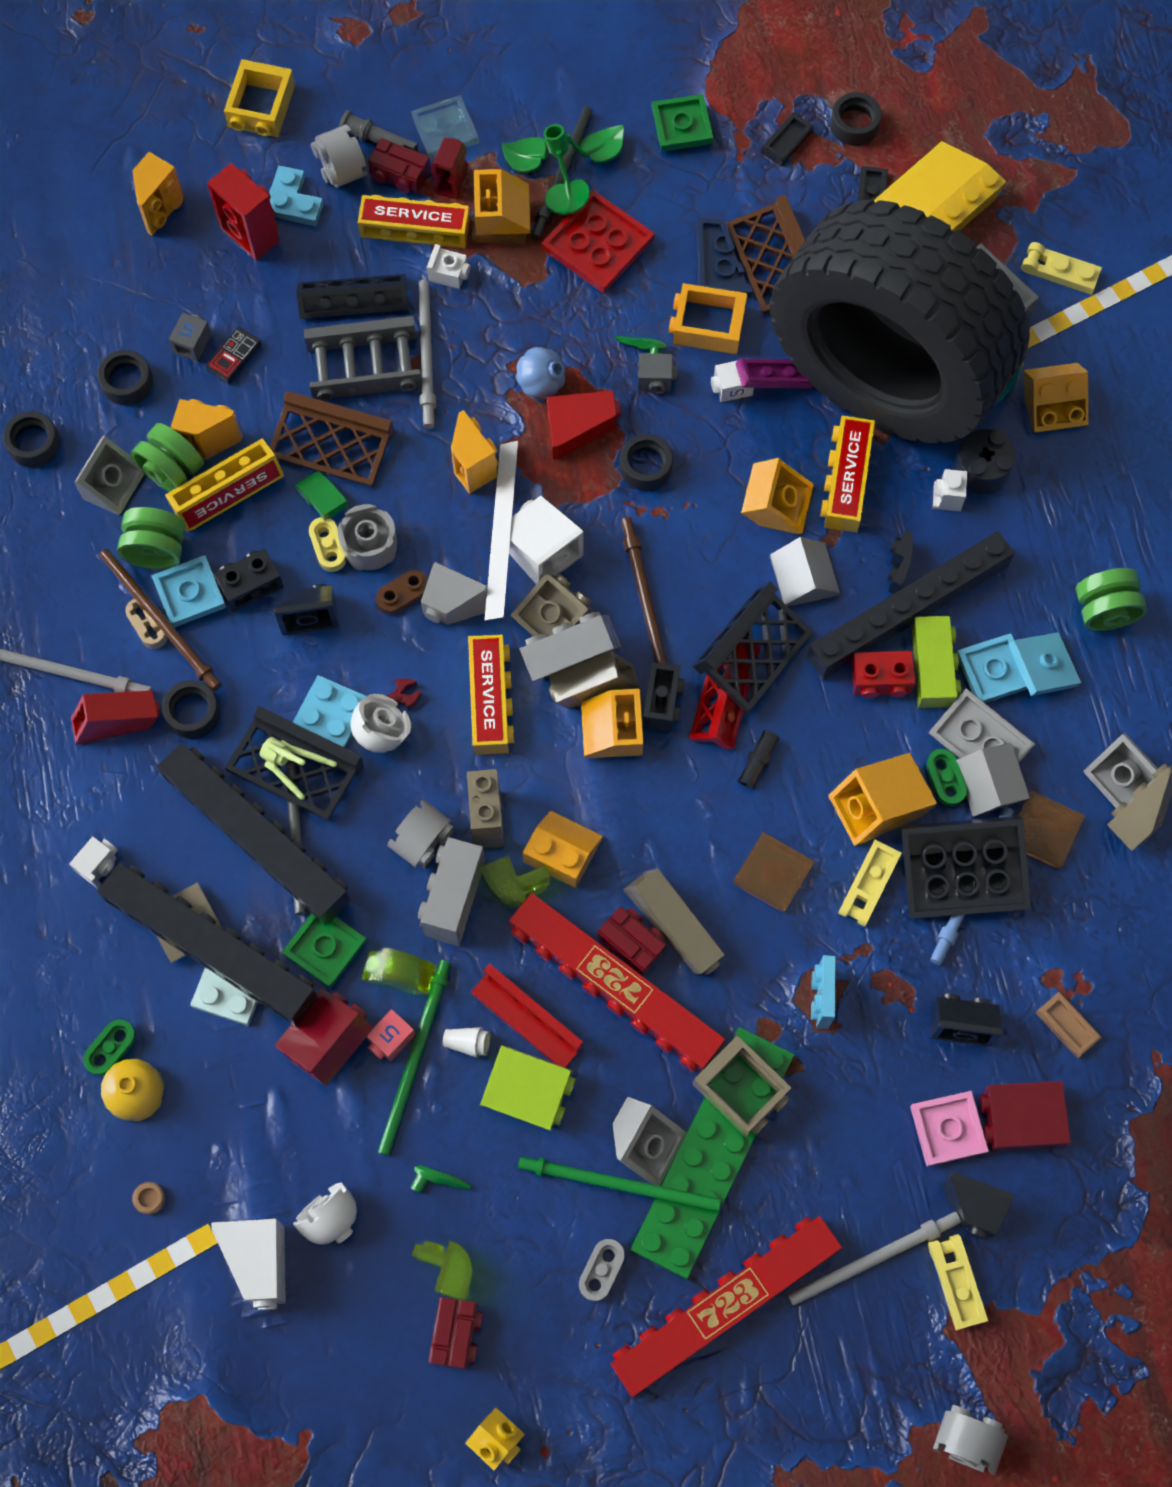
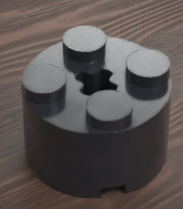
M1000 429L975 430L964 436L957 452L953 469L967 471L966 487L972 489L971 492L990 494L999 490L1008 479L1015 461V450L1004 431Z

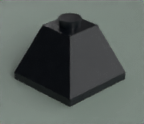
M313 585L311 588L301 590L274 608V614L282 635L339 628L336 598L332 585Z
M955 1172L950 1173L942 1181L941 1187L953 1211H956L959 1215L961 1227L969 1229V1235L982 1240H987V1237L992 1238L997 1235L1014 1194Z

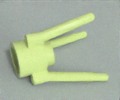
M274 737L268 738L260 750V757L266 760L264 766L273 771L301 800L305 798L304 794L277 767L278 765L284 766L288 760L304 765L305 760L292 754L295 753L332 767L337 766V763L333 760L295 747L284 740L279 741Z

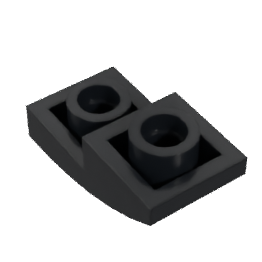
M907 529L902 538L896 537L889 551L893 553L890 564L894 565L887 580L891 581L888 592L892 594L902 589L912 559L913 538L912 532Z

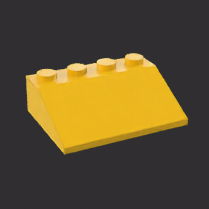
M941 141L874 201L875 203L878 200L898 203L900 208L903 205L923 211L926 217L932 215L951 225V230L960 231L998 197L1006 181L987 163Z

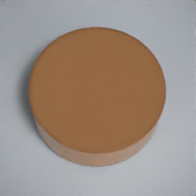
M153 1182L140 1184L132 1196L134 1207L145 1215L158 1213L163 1208L166 1200L164 1190Z

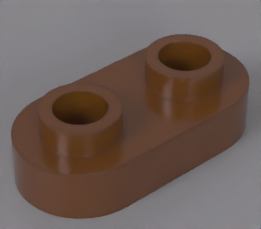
M410 570L380 588L376 595L379 610L386 615H395L421 600L428 581L427 576L419 570ZM412 580L419 581V584L416 586H411L409 583ZM388 595L395 596L391 601L385 599Z

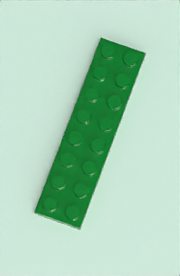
M739 1027L734 1038L736 1036L740 1037L783 1079L794 1054ZM740 1056L710 1085L747 1123L776 1094V1091ZM705 1097L662 1187L722 1199L723 1205L756 1134L752 1131L747 1137L743 1135ZM655 1198L630 1251L687 1280L719 1212Z

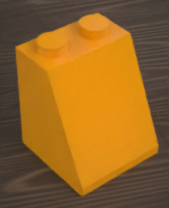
M910 753L855 769L828 795L854 846L863 844L924 816L937 804Z

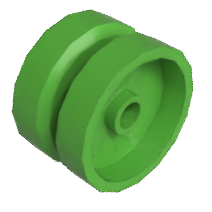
M156 423L148 432L147 439L149 442L140 441L130 453L136 465L151 480L168 492L188 482L186 475L194 476L204 464L198 451L184 437L162 423Z
M137 507L125 511L121 525L123 534L119 538L117 547L119 557L130 564L147 569L165 570L179 565L182 554L180 543L184 540L186 530L184 520L171 512L157 508Z
M1131 568L1110 569L1095 573L1077 584L1075 590L1078 602L1081 606H1085L1081 613L1087 629L1092 631L1117 629L1137 622L1147 614L1148 609L1143 594L1139 593L1142 586L1136 570Z

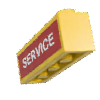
M362 195L357 224L361 238L466 248L470 214L469 206L459 203L445 204L436 203L432 200L416 201L404 197L397 199L380 195Z
M841 416L840 425H834L831 442H836V449L830 450L828 467H833L832 475H826L824 491L829 492L828 500L822 501L820 517H825L824 528L855 533L858 531L875 420Z
M261 438L165 494L175 515L184 520L188 533L284 477V474L275 454L264 439Z
M503 635L468 636L474 755L509 753L508 743H514L513 726H508L507 716H513L512 698L506 699V689H511V671H505V662H510L509 644L504 645Z

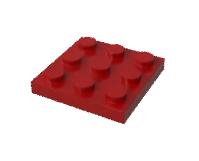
M592 189L585 207L576 213L569 214L541 243V249L604 294L653 242L655 233Z

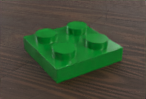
M703 94L652 102L651 109L661 152L713 144V134Z
M311 914L283 949L282 954L331 989L366 944L367 939L336 916L324 926Z

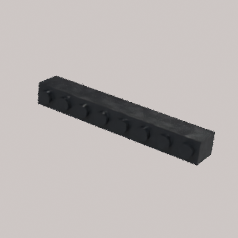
M999 531L993 533L810 644L806 658L822 680L850 664L854 653L873 650L912 626L915 617H927L1009 567L1015 552Z
M181 742L156 766L161 776L326 926L351 901L346 892L349 889L348 886L339 877L335 876L332 879L325 872L328 869L318 858L314 857L311 860L304 853L307 850L297 839L294 838L290 841L284 836L286 831L277 821L273 819L269 822L263 816L266 813L256 802L253 801L249 804L243 799L245 796L244 792L234 783L229 786L223 780L225 778L224 774L216 766L212 765L209 768L203 762L205 760L204 756L195 747L189 750Z
M118 863L97 890V893L104 902L295 1027L298 1026L318 998L313 989L314 984L302 975L296 978L288 973L290 969L278 959H274L273 962L264 957L265 952L253 943H250L249 946L239 941L241 937L232 929L226 927L222 930L215 925L217 921L207 913L202 911L199 915L191 910L193 906L187 900L180 896L174 899L167 894L169 890L155 880L151 884L144 879L145 874L136 867L130 865L127 868Z

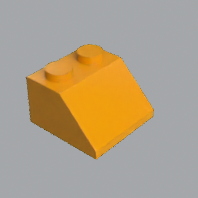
M779 458L753 463L741 513L759 526L802 534L814 484Z
M550 810L535 828L522 852L523 863L577 888L603 836Z

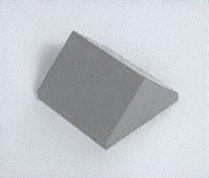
M102 436L74 483L83 500L120 515L145 473L136 465L128 453L106 436Z
M799 537L770 554L782 600L788 607L840 595L825 542Z
M1123 733L1083 772L1117 808L1123 802L1128 805L1135 798L1131 794L1143 783L1151 784L1155 780L1152 774L1158 768L1129 736Z
M1011 743L984 748L956 760L967 787L966 797L973 817L1030 799Z

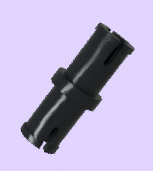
M768 730L762 731V735L754 750L749 752L747 756L748 762L740 778L737 780L740 785L748 789H755L763 769L768 768L770 764L769 757L780 739L778 735Z

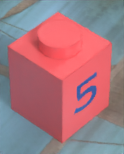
M391 1009L367 1035L370 1043L367 1048L379 1060L385 1057L391 1062L416 1034L414 1029Z

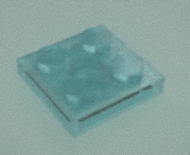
M461 95L411 111L413 122L430 159L435 158L444 137L456 138L463 142L465 147L479 143L478 134Z

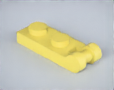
M1030 243L1027 250L1028 258L1023 260L1021 266L1025 273L1092 295L1102 267L1046 249L1040 243ZM1038 260L1046 262V264H1039Z
M874 840L838 914L844 917L849 915L858 920V924L865 927L902 853ZM855 898L866 902L864 909L853 905Z
M960 1235L949 1236V1240L940 1243L938 1240L928 1242L929 1252L934 1261L955 1330L987 1322L985 1309ZM953 1252L956 1261L946 1264L944 1255Z

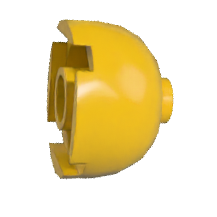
M124 1059L114 1064L105 1073L101 1083V1097L105 1107L116 1118L133 1122L142 1121L152 1116L160 1107L163 1101L165 1084L161 1074L150 1063L139 1059Z

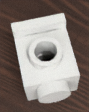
M435 244L427 265L428 279L430 282L460 289L463 279L467 280L470 273L467 255L441 249L440 245Z
M944 470L942 478L934 482L932 509L961 511L966 498L967 471Z
M92 836L69 865L76 873L99 889L102 885L99 879L101 876L109 874L113 869L114 861L117 859L114 854L118 849L106 839L100 842Z

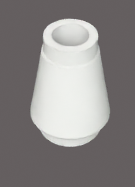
M482 1027L445 1030L443 1036L444 1047L476 1058L480 1055L486 1056L488 1053L490 1033L489 1031H483Z

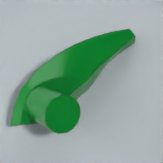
M615 336V340L648 350L650 353L661 354V350L666 347L665 343L655 339Z
M419 1165L414 1167V1171L418 1174L410 1187L416 1192L422 1193L428 1180L438 1185H448L470 1190L471 1185L452 1175Z

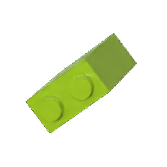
M501 1045L480 1105L552 1130L554 1124L558 1126L561 1124L566 1109L561 1107L565 1095H571L576 1078L571 1077L573 1073L571 1069Z

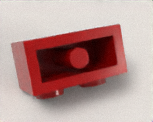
M912 651L854 653L851 661L853 696L861 695L863 698H875L881 694H890L892 697H903L912 692L915 685Z

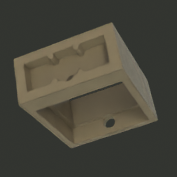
M497 769L467 771L473 844L482 846L483 849L504 847Z
M738 1036L693 1081V1086L746 1137L752 1131L757 1135L769 1123L766 1119L773 1109L777 1113L780 1112L791 1100L787 1096L791 1087ZM738 1056L777 1092L748 1123L709 1086Z

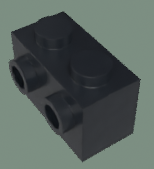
M265 548L260 551H252L244 559L235 563L225 564L217 572L213 573L232 612L284 587L280 575Z
M651 663L643 714V729L671 733L672 723L678 724L681 706H675L676 697H682L685 682V679H679L681 666Z

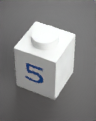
M737 361L715 365V373L711 377V386L713 392L718 393L721 402L753 396L754 388H742L735 365Z

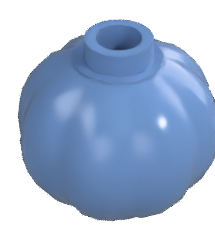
M543 347L531 348L517 363V382L523 392L529 397L545 400L547 397L555 396L565 384V365L559 355L551 349Z

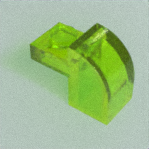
M509 856L481 866L482 876L489 893L495 901L505 907L520 908L527 899L525 894H539L547 889L546 886L550 885V876L546 866L518 877Z
M383 948L382 951L369 952L362 980L368 983L392 985L406 993L428 994L436 965L403 951Z
M425 1240L424 1245L416 1243L412 1253L414 1259L441 1267L434 1291L457 1300L467 1301L474 1272L472 1262L466 1251L459 1244L451 1240L446 1252L442 1251V1245Z

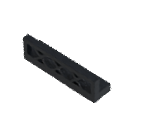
M406 274L298 282L296 293L300 319L408 310Z

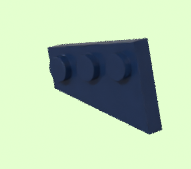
M697 218L695 223L697 285L747 293V298H750L753 292L750 284H747L744 278V269L735 255V246L725 221L721 219Z

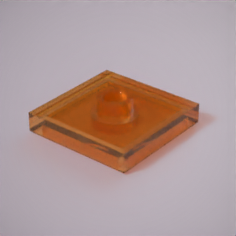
M763 832L733 880V884L785 913L815 861Z

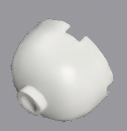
M370 694L366 699H362L352 713V735L367 750L376 753L391 751L397 748L410 733L411 722L406 711L401 713L396 708L398 703L395 700L381 694Z
M342 1182L328 1188L332 1193L329 1196L321 1197L319 1195L296 1217L297 1222H294L293 1225L308 1241L315 1244H329L336 1240L339 1244L352 1234L353 1230L350 1227L356 1220L357 1207L355 1199Z

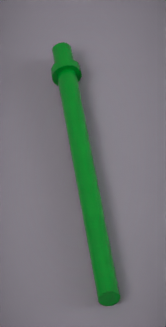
M440 960L435 976L431 977L430 983L432 987L378 1149L379 1154L390 1156L443 989L447 988L449 983L447 977L451 967L450 962Z
M521 1156L519 1160V1169L536 1172V1176L543 1177L545 1174L720 1212L722 1199L547 1162L546 1158L542 1157L536 1160Z

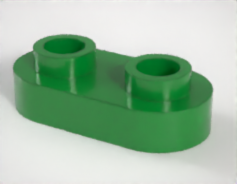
M937 749L929 755L926 762V769L935 795L944 806H958L966 796L967 787L956 761L957 759L951 751ZM936 763L944 764L945 769L939 770L936 767ZM947 789L953 790L954 793H955V796H954V797H949V796H947V794L945 793V790H947Z
M121 1019L110 1022L85 1051L83 1056L85 1068L95 1076H105V1073L114 1064L120 1062L136 1041L134 1027L129 1022ZM125 1032L126 1038L118 1042L116 1040L117 1035ZM104 1056L106 1062L102 1066H97V1059Z

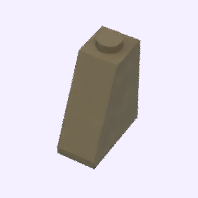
M611 650L549 676L551 682L549 692L552 699L566 708L581 706L582 701L609 690L640 689L633 664Z

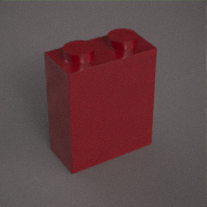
M321 988L316 994L317 1000L298 1026L295 1027L291 1024L274 1046L291 1062L327 1086L373 1027L365 1020L368 1015L356 1004L349 1007L347 1006L349 1002L336 991L331 995Z
M1063 1081L988 1085L983 1090V1094H980V1109L982 1113H986L987 1125L983 1126V1134L986 1144L990 1146V1152L1065 1148L1070 1144Z

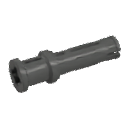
M346 110L340 120L339 127L345 124L348 125L351 130L347 131V133L359 137L361 142L372 141L378 144L380 139L383 138L418 151L419 144L417 142L375 126L371 119L367 118L364 120L353 115V112L350 110Z

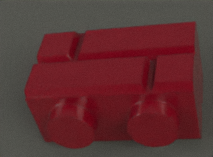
M383 138L380 139L375 151H373L368 160L369 173L375 181L391 183L404 193L411 191L419 194L424 181L426 182L431 173L429 156Z
M620 906L598 930L597 938L637 973L644 976L666 951L667 944L664 943L666 938L656 928L652 927L649 930L641 923L643 918L634 909L629 908L626 910Z
M439 1297L429 1364L468 1370L469 1363L475 1364L478 1344L472 1343L474 1330H481L483 1311H478V1303Z

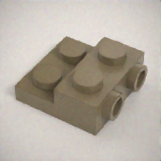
M546 572L510 616L532 636L546 633L548 637L553 635V628L566 623H573L574 626L580 624L579 618L594 612V610L589 607L592 601L580 591L575 594L568 588L571 582L562 574L557 573L555 576Z

